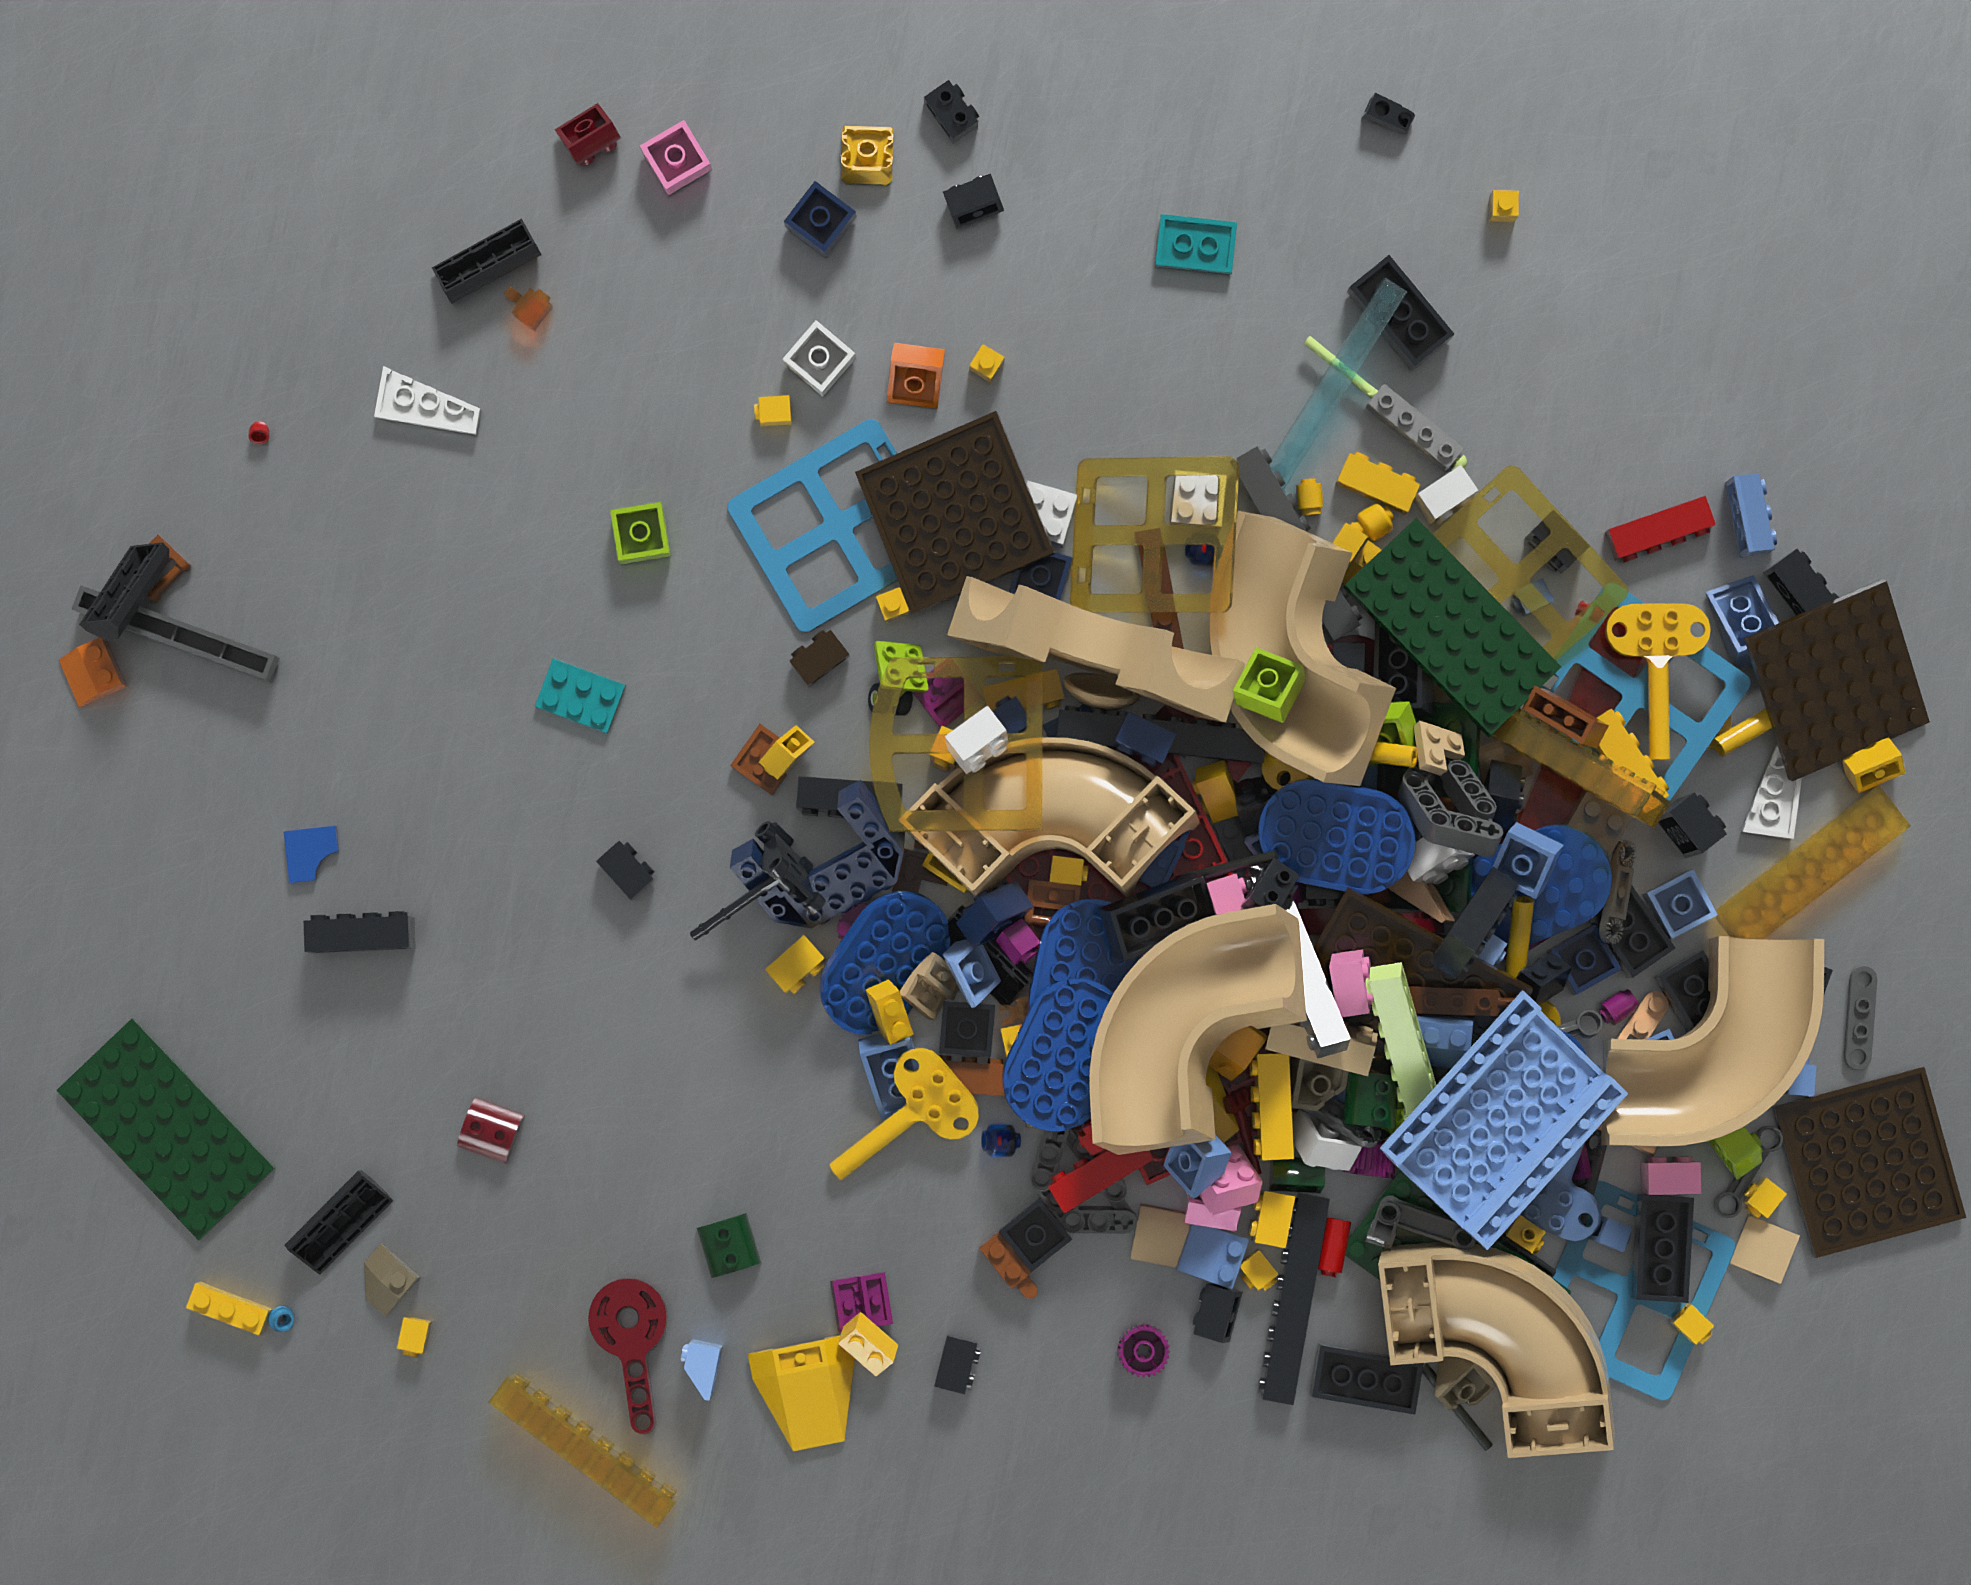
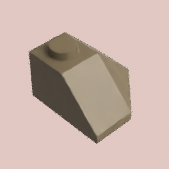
M1293 1056L1290 1057L1292 1108L1317 1111L1330 1098L1346 1089L1349 1071Z
M382 1243L364 1262L366 1300L387 1317L420 1278L416 1272Z
M1445 1356L1443 1361H1439L1434 1395L1447 1410L1457 1409V1405L1467 1403L1469 1406L1477 1405L1497 1387L1479 1365L1472 1361L1452 1356Z

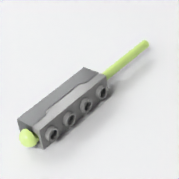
M1311 336L1307 338L1304 344L1371 398L1366 409L1443 472H1446L1451 465L1454 466L1451 471L1460 465L1464 469L1466 468L1467 459L1463 454L1461 458L1458 457L1464 450L1461 445L1386 384H1383L1379 391L1376 390Z

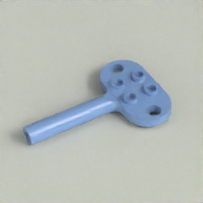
M1584 1144L1520 1214L1540 1229L1571 1241L1584 1240L1595 1233L1600 1225L1602 1215L1600 1205L1595 1197L1586 1190L1577 1187L1572 1181V1176ZM1582 1213H1588L1592 1216L1593 1224L1588 1227L1582 1224L1580 1219Z

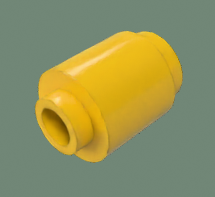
M1316 478L1301 479V484L1296 485L1298 510H1301V516L1322 514L1321 508L1324 507L1322 483H1316Z

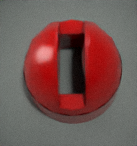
M262 421L254 422L249 428L248 437L250 441L257 444L267 442L270 433L268 425Z

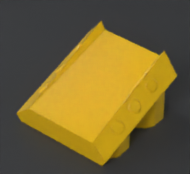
M844 126L842 128L841 180L847 185L882 184L885 187L892 182L894 129L892 127Z

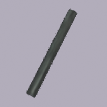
M1277 850L1196 870L1192 873L1202 875L1204 879L1265 864L1272 858L1279 860Z
M1426 1363L1423 1365L1422 1373L1435 1388L1437 1374ZM1461 1404L1457 1405V1409H1452L1485 1451L1493 1446L1492 1442Z

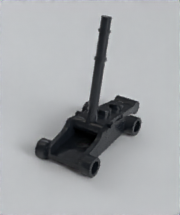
M766 821L755 832V836L764 843V853L759 862L763 866L762 870L770 877L726 908H722L720 912L704 923H700L697 928L690 932L693 940L696 941L703 935L709 934V931L725 920H729L732 915L777 884L788 893L791 899L799 898L803 903V907L810 914L817 913L825 905L826 899L818 891L813 892L808 878V874L813 868V863L805 856L800 857L791 849L794 839L777 822L771 823Z

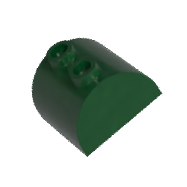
M1349 1072L1345 1092L1343 1124L1395 1129L1398 1082L1393 1081L1392 1076L1387 1074L1369 1073L1368 1076Z
M1301 1157L1271 1160L1269 1191L1320 1194L1324 1189L1325 1167L1308 1166Z
M747 1213L697 1228L711 1278L761 1263Z

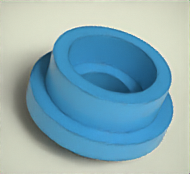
M286 1306L274 1308L268 1317L269 1326L277 1332L289 1330L294 1323L292 1310ZM283 1315L282 1320L277 1322L278 1318Z

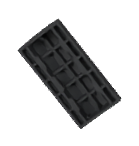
M521 218L435 265L432 269L448 300L453 304L542 254Z
M163 542L130 546L79 625L85 631L104 640L119 639L168 564L169 548Z
M963 905L947 920L949 936L951 937L950 946L956 941L966 939L956 924L963 916L962 911L965 909ZM996 938L983 944L1001 980L990 994L1007 1009L1031 984L1033 973L1021 961L1014 965L997 944Z
M358 1170L284 1246L290 1253L320 1275L393 1200L370 1176L362 1170Z

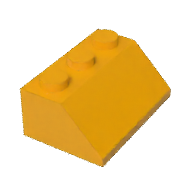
M1253 1026L1239 1029L1219 1044L1208 1065L1232 1081L1247 1068L1267 1040L1268 1035Z

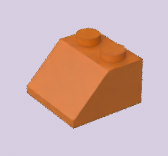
M894 343L887 402L938 409L945 349Z
M100 637L76 647L59 659L79 707L127 687L108 641Z

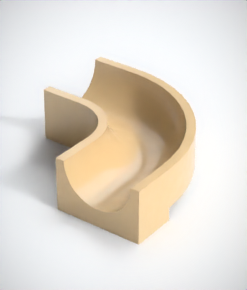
M1238 511L1220 560L1211 597L1210 644L1212 655L1237 659L1245 662L1246 666L1257 647L1303 665L1306 681L1284 723L1236 705L1235 698L1230 709L1245 732L1260 747L1282 762L1322 782L1360 786L1396 688L1362 671L1343 666L1333 657L1324 639L1322 614L1325 601L1335 602L1352 552L1275 517Z
M966 576L947 636L987 652L1046 662V659L1050 658L1117 680L1115 685L1192 716L1225 723L1234 699L1233 689L1245 666V662L1237 659L1173 647L1174 633L1165 629L1130 624L1107 618L1022 585H1018L1014 595Z
M1054 737L1026 739L1006 745L1007 749L997 757L992 755L985 761L986 764L974 773L970 771L966 774L959 767L939 785L934 783L898 820L906 832L932 853L974 897L985 890L988 893L991 892L1028 856L1050 849L1067 850L1085 858L1121 893L1129 897L1135 891L1139 878L1152 861L1178 836L1188 830H1194L1200 824L1196 811L1160 777L1155 776L1128 756L1089 741Z
M1277 904L1206 917L1170 934L1137 961L1113 993L1103 1013L1092 1049L1090 1107L1093 1144L1121 1155L1216 1140L1212 1088L1206 1086V1073L1210 1059L1219 1044L1230 1034L1244 1027L1253 1026L1260 1029L1307 1021L1299 918Z
M1717 936L1709 939L1708 991H1711L1710 1000L1703 1018L1690 1032L1673 1040H1603L1602 1071L1611 1076L1629 1094L1602 1122L1601 1145L1657 1147L1684 1146L1706 1142L1744 1127L1773 1106L1790 1088L1802 1071L1818 1034L1824 996V939L1762 940L1731 938L1729 936Z
M1444 1242L1392 1246L1391 1249L1382 1247L1378 1266L1390 1365L1443 1361L1444 1356L1467 1359L1482 1367L1493 1378L1502 1397V1413L1508 1458L1614 1450L1615 1426L1610 1382L1600 1342L1580 1306L1554 1279L1536 1266L1515 1255L1491 1247L1487 1250L1479 1244H1474L1469 1250L1458 1249L1456 1246Z

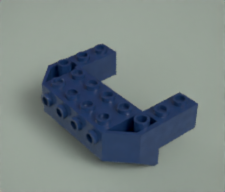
M862 780L839 791L837 809L863 842L817 866L808 874L813 892L818 891L826 899L825 905L817 913L810 914L803 907V903L799 898L791 899L788 893L777 884L756 899L774 922L812 929L819 924L827 923L839 913L848 912L852 906L862 901L870 900L878 892L888 890L897 883L904 853L905 830L898 821L899 817L893 806L891 805L884 809ZM754 839L733 849L730 861V869L749 891L770 877L762 870L763 866L759 861L764 851Z

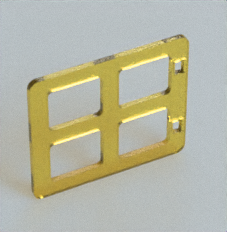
M1230 456L1083 459L1077 468V500L1075 503L1070 605L1092 613L1227 612L1232 606L1239 462ZM1213 475L1218 477L1217 511L1214 524H1165L1166 483L1168 477ZM1147 477L1144 524H1095L1098 478ZM1084 488L1090 489L1089 503H1083ZM1166 545H1213L1215 549L1211 593L1162 594L1163 548ZM1095 546H1143L1142 590L1140 593L1092 594V561ZM1080 567L1086 568L1085 582H1079Z
M1516 466L1506 467L1433 533L1446 548L1460 537L1473 548L1499 578L1498 582L1488 592L1500 604L1510 595H1515L1551 634L1550 641L1543 648L1556 661L1628 595L1627 585ZM1496 486L1500 494L1491 503H1488L1483 497ZM1509 491H1515L1550 529V535L1518 564L1512 563L1477 524L1478 519ZM1562 548H1567L1603 587L1602 594L1572 621H1566L1530 582V577Z

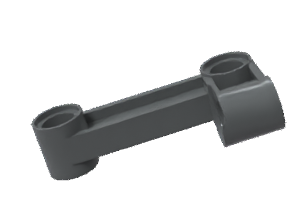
M1386 1196L1381 1199L1366 1237V1242L1391 1249L1397 1228L1399 1227L1456 1246V1248L1462 1250L1471 1249L1476 1242L1473 1237L1469 1240L1460 1239L1458 1233L1465 1230L1449 1216L1399 1200L1395 1196ZM1393 1206L1396 1209V1213L1394 1215H1387L1384 1213L1383 1207Z

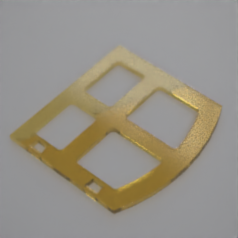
M1016 656L906 657L890 659L875 698L869 739L870 767L874 789L890 832L1043 830V662ZM999 664H1015V671L999 672ZM918 665H934V672H919ZM909 678H963L965 722L984 708V682L986 678H1026L1027 729L1024 733H1007L1009 744L1006 745L1007 749L1003 752L1024 753L1027 756L1026 808L1023 810L985 809L983 766L974 773L972 771L968 774L964 772L963 809L937 811L906 810L894 775L893 755L949 753L945 740L947 734L896 735L892 732L896 709L906 680Z

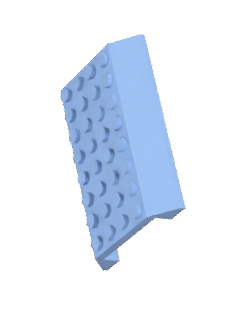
M1523 990L1380 1147L1391 1162L1452 1220L1487 1250L1629 1094L1611 1076L1597 1067L1540 1011L1542 1008Z

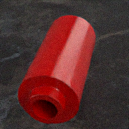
M1327 1217L1318 1269H1321V1275L1336 1277L1337 1273H1342L1351 1227L1350 1221Z

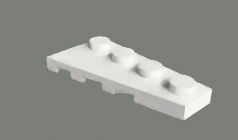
M383 366L374 414L375 418L477 435L481 414L480 408Z
M1777 742L1741 832L1792 840L1795 833L1802 778L1795 781L1788 780Z

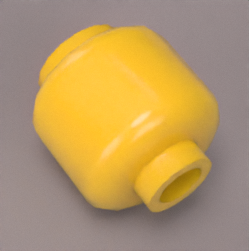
M1374 503L1357 514V522L1355 523L1365 530L1363 534L1368 536L1366 540L1369 539L1375 542L1393 530L1391 521L1395 518L1387 506L1382 508L1378 503Z

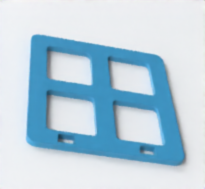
M874 419L865 420L735 496L728 503V511L796 627L801 632L806 633L814 630L898 580L891 563L881 569H875L853 533L855 527L873 517L866 499L844 511L840 510L818 474L820 468L863 443L870 445L879 461L883 459L877 448L883 444L891 456L897 454L881 425ZM801 482L811 496L824 521L821 525L777 550L773 549L753 516L752 509L791 485ZM836 541L857 574L858 582L812 609L808 608L786 571L787 567L829 542Z
M1608 583L1601 589L1554 656V659L1561 666L1554 674L1558 677L1557 681L1551 689L1545 686L1541 688L1554 692L1572 665L1579 664L1621 694L1622 698L1613 711H1618L1626 722L1623 725L1625 727L1637 709H1643L1649 714L1648 662L1639 675L1633 678L1591 649L1589 641L1612 608L1645 603L1618 584ZM1598 607L1604 614L1595 624L1589 621V618ZM1706 646L1687 657L1723 681L1725 688L1699 723L1669 703L1670 729L1685 739V745L1662 777L1669 787V790H1667L1669 796L1659 802L1661 804L1667 803L1673 798L1750 687V679L1745 673ZM1545 723L1608 768L1596 748L1583 745Z
M1605 1181L1597 1182L1594 1197L1599 1203L1601 1210L1604 1205L1608 1204L1636 1217V1195ZM1620 1196L1635 1202L1631 1210L1617 1204ZM1590 1214L1585 1225L1588 1227L1590 1226L1592 1221V1216ZM1693 1221V1229L1701 1231L1708 1236L1704 1243L1692 1238V1242L1709 1249L1712 1254L1690 1303L1706 1318L1735 1251V1242L1732 1238ZM1588 1238L1579 1241L1567 1240L1555 1268L1556 1274L1553 1278L1568 1288L1571 1279L1574 1276H1578L1617 1295L1615 1304L1599 1338L1606 1360L1608 1376L1659 1400L1669 1399L1674 1392L1694 1345L1680 1331H1678L1662 1371L1658 1376H1653L1616 1359L1615 1353L1637 1305L1641 1304L1673 1318L1686 1304L1631 1298L1633 1262L1628 1274L1621 1276L1583 1258Z

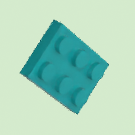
M1161 214L1155 266L1231 275L1237 222Z
M553 658L535 707L608 734L626 685Z

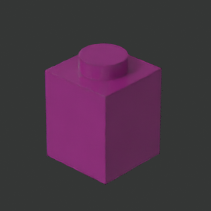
M1022 918L1004 929L996 940L997 944L1014 965L1022 960L1026 963L1037 955L1035 950L1040 944L1039 939Z

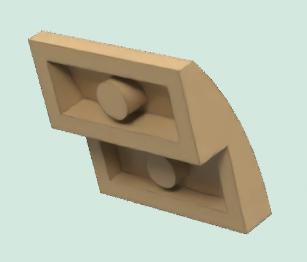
M932 952L912 972L901 988L900 994L901 998L927 1019L935 1020L943 1005V1001L946 998L954 1000L959 987L946 961Z
M1140 1204L1130 1259L1176 1268L1190 1227L1189 1223H1184L1185 1212Z
M1748 1215L1729 1263L1781 1284L1800 1235Z

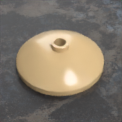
M1072 673L1064 678V686L1067 691L1080 703L1089 706L1090 710L1091 708L1119 710L1135 704L1140 699V694L1115 685L1117 680L1099 674Z

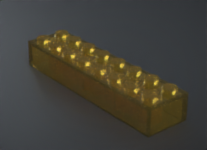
M1520 708L1491 735L1494 739L1500 740L1501 743L1655 829L1670 804V801L1663 797L1665 792L1656 787L1657 785L1645 778L1641 779L1626 767H1620L1608 757L1602 754L1599 755L1590 747L1577 743L1571 737L1559 730H1554L1540 719L1536 720Z
M1880 785L1872 787L1714 908L1718 914L1715 918L1731 938L1763 940L1911 825Z
M512 1373L507 1376L489 1400V1403L654 1527L658 1528L679 1499L675 1495L677 1490L666 1482L662 1485L654 1479L656 1474L648 1468L643 1467L640 1469L634 1464L635 1459L627 1452L622 1451L620 1454L612 1448L615 1444L607 1437L602 1435L599 1438L592 1433L594 1428L583 1420L578 1422L572 1418L571 1415L573 1413L562 1404L559 1406L553 1404L550 1401L552 1397L544 1390L539 1388L536 1391L529 1386L531 1381L524 1375Z

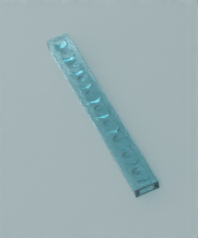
M1385 277L1272 457L1273 462L1269 463L1273 472L1279 471L1286 483L1282 486L1283 489L1287 486L1407 293L1406 290Z

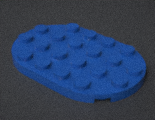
M1318 779L1294 781L1282 787L1270 798L1263 809L1259 822V840L1263 853L1277 850L1279 861L1300 875L1296 882L1340 891H1346L1347 887L1361 894H1371L1385 890L1403 877L1412 863L1416 850L1415 828L1404 807L1393 797L1383 792L1353 785L1326 783Z
M1549 825L1534 830L1564 846L1545 890L1537 899H1534L1529 945L1589 921L1606 903L1612 887V866L1605 849L1589 833H1584L1568 825ZM1499 844L1495 855L1490 857L1478 855L1473 860L1471 897L1491 871L1502 844ZM1518 890L1514 892L1517 896H1528ZM1513 905L1510 909L1505 907L1508 911L1499 926L1495 923L1493 924L1497 927L1494 935L1507 943L1506 947H1508Z
M896 891L877 898L857 917L827 961L820 979L819 991L822 1005L829 1017L839 1027L860 1035H870L872 1032L879 1031L865 989L889 979L900 991L912 972L932 952L945 960L942 954L950 947L951 938L949 936L948 921L943 911L931 899L917 892ZM902 998L908 1015L913 1007Z
M1098 899L1075 901L1062 907L1050 918L1040 938L1029 991V1008L1043 990L1054 983L1067 979L1095 981L1114 993L1125 975L1144 956L1142 954L1127 961L1113 957L1099 911L1100 907L1111 904L1110 902Z
M1087 979L1059 981L1043 990L1030 1006L1007 1055L1002 1073L1005 1098L1013 1112L1028 1125L1037 1129L1056 1132L1074 1128L1091 1118L1090 1064L1092 1049L1103 1013L1113 995V992L1105 986Z

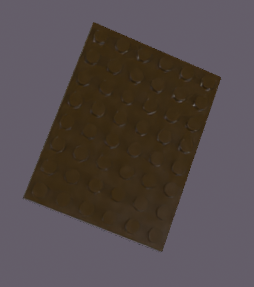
M1347 887L1313 947L1333 997L1334 992L1329 969L1332 954L1362 949L1364 957H1369L1371 967L1402 962L1408 986L1498 989L1501 998H1516L1522 990L1530 996L1533 991V987L1480 958L1474 959L1471 957L1475 961L1467 973L1461 971L1457 978L1454 979L1429 962L1443 941L1442 937L1350 887ZM1372 1005L1368 1014L1342 1017L1343 1021L1348 1023V1026L1355 1028L1366 1026L1373 1029L1374 1033H1378L1369 1073L1391 1075L1392 1063L1390 1059L1387 1060L1384 1049L1386 1040L1380 1037L1378 1029L1380 1019L1379 1016H1374ZM1500 1008L1498 1016H1449L1473 1018L1472 1047L1506 1008ZM1431 1066L1436 1085L1452 1068Z

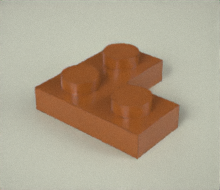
M759 724L730 766L773 796L787 774L785 773L777 780L765 771L759 761L780 737Z

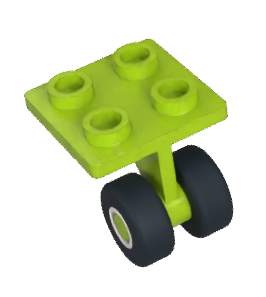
M876 641L874 643V651L880 683H875L870 688L868 695L869 708L875 714H885L889 711L890 707H893L894 715L905 716L912 707V692L926 693L929 689L921 646Z

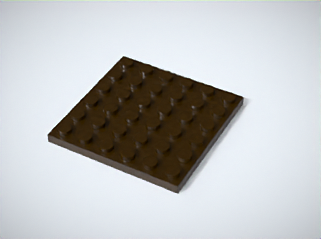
M997 411L855 472L913 615L960 595L966 576L989 583L1055 554Z
M1886 580L1877 581L1744 638L1784 768L1790 781H1795L1837 763L1887 737L1892 739L1930 723Z
M1925 1067L1915 1068L1773 1106L1778 1128L1783 1136L1784 1150L1814 1258L1966 1218Z

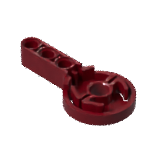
M1335 908L1297 909L1307 934L1321 935ZM1425 912L1398 913L1432 933H1444V923L1431 919V916L1425 914Z
M620 1279L604 1286L594 1297L589 1309V1328L597 1344L621 1360L631 1427L635 1432L645 1435L651 1433L656 1427L647 1358L664 1336L668 1315L664 1300L652 1286L637 1279ZM632 1308L638 1314V1322L632 1328H623L619 1323V1315L624 1309ZM634 1363H640L643 1367L641 1376L633 1378L629 1373L630 1366ZM637 1389L645 1390L647 1395L646 1400L641 1404H637L633 1400V1394ZM641 1415H647L650 1418V1425L645 1430H640L637 1426V1419Z

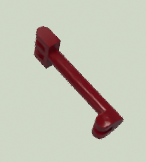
M1241 1087L1230 1095L1225 1096L1223 1103L1226 1114H1235L1246 1156L1258 1175H1260L1262 1172L1258 1157L1253 1152V1139L1244 1110L1245 1107L1251 1104L1247 1089Z

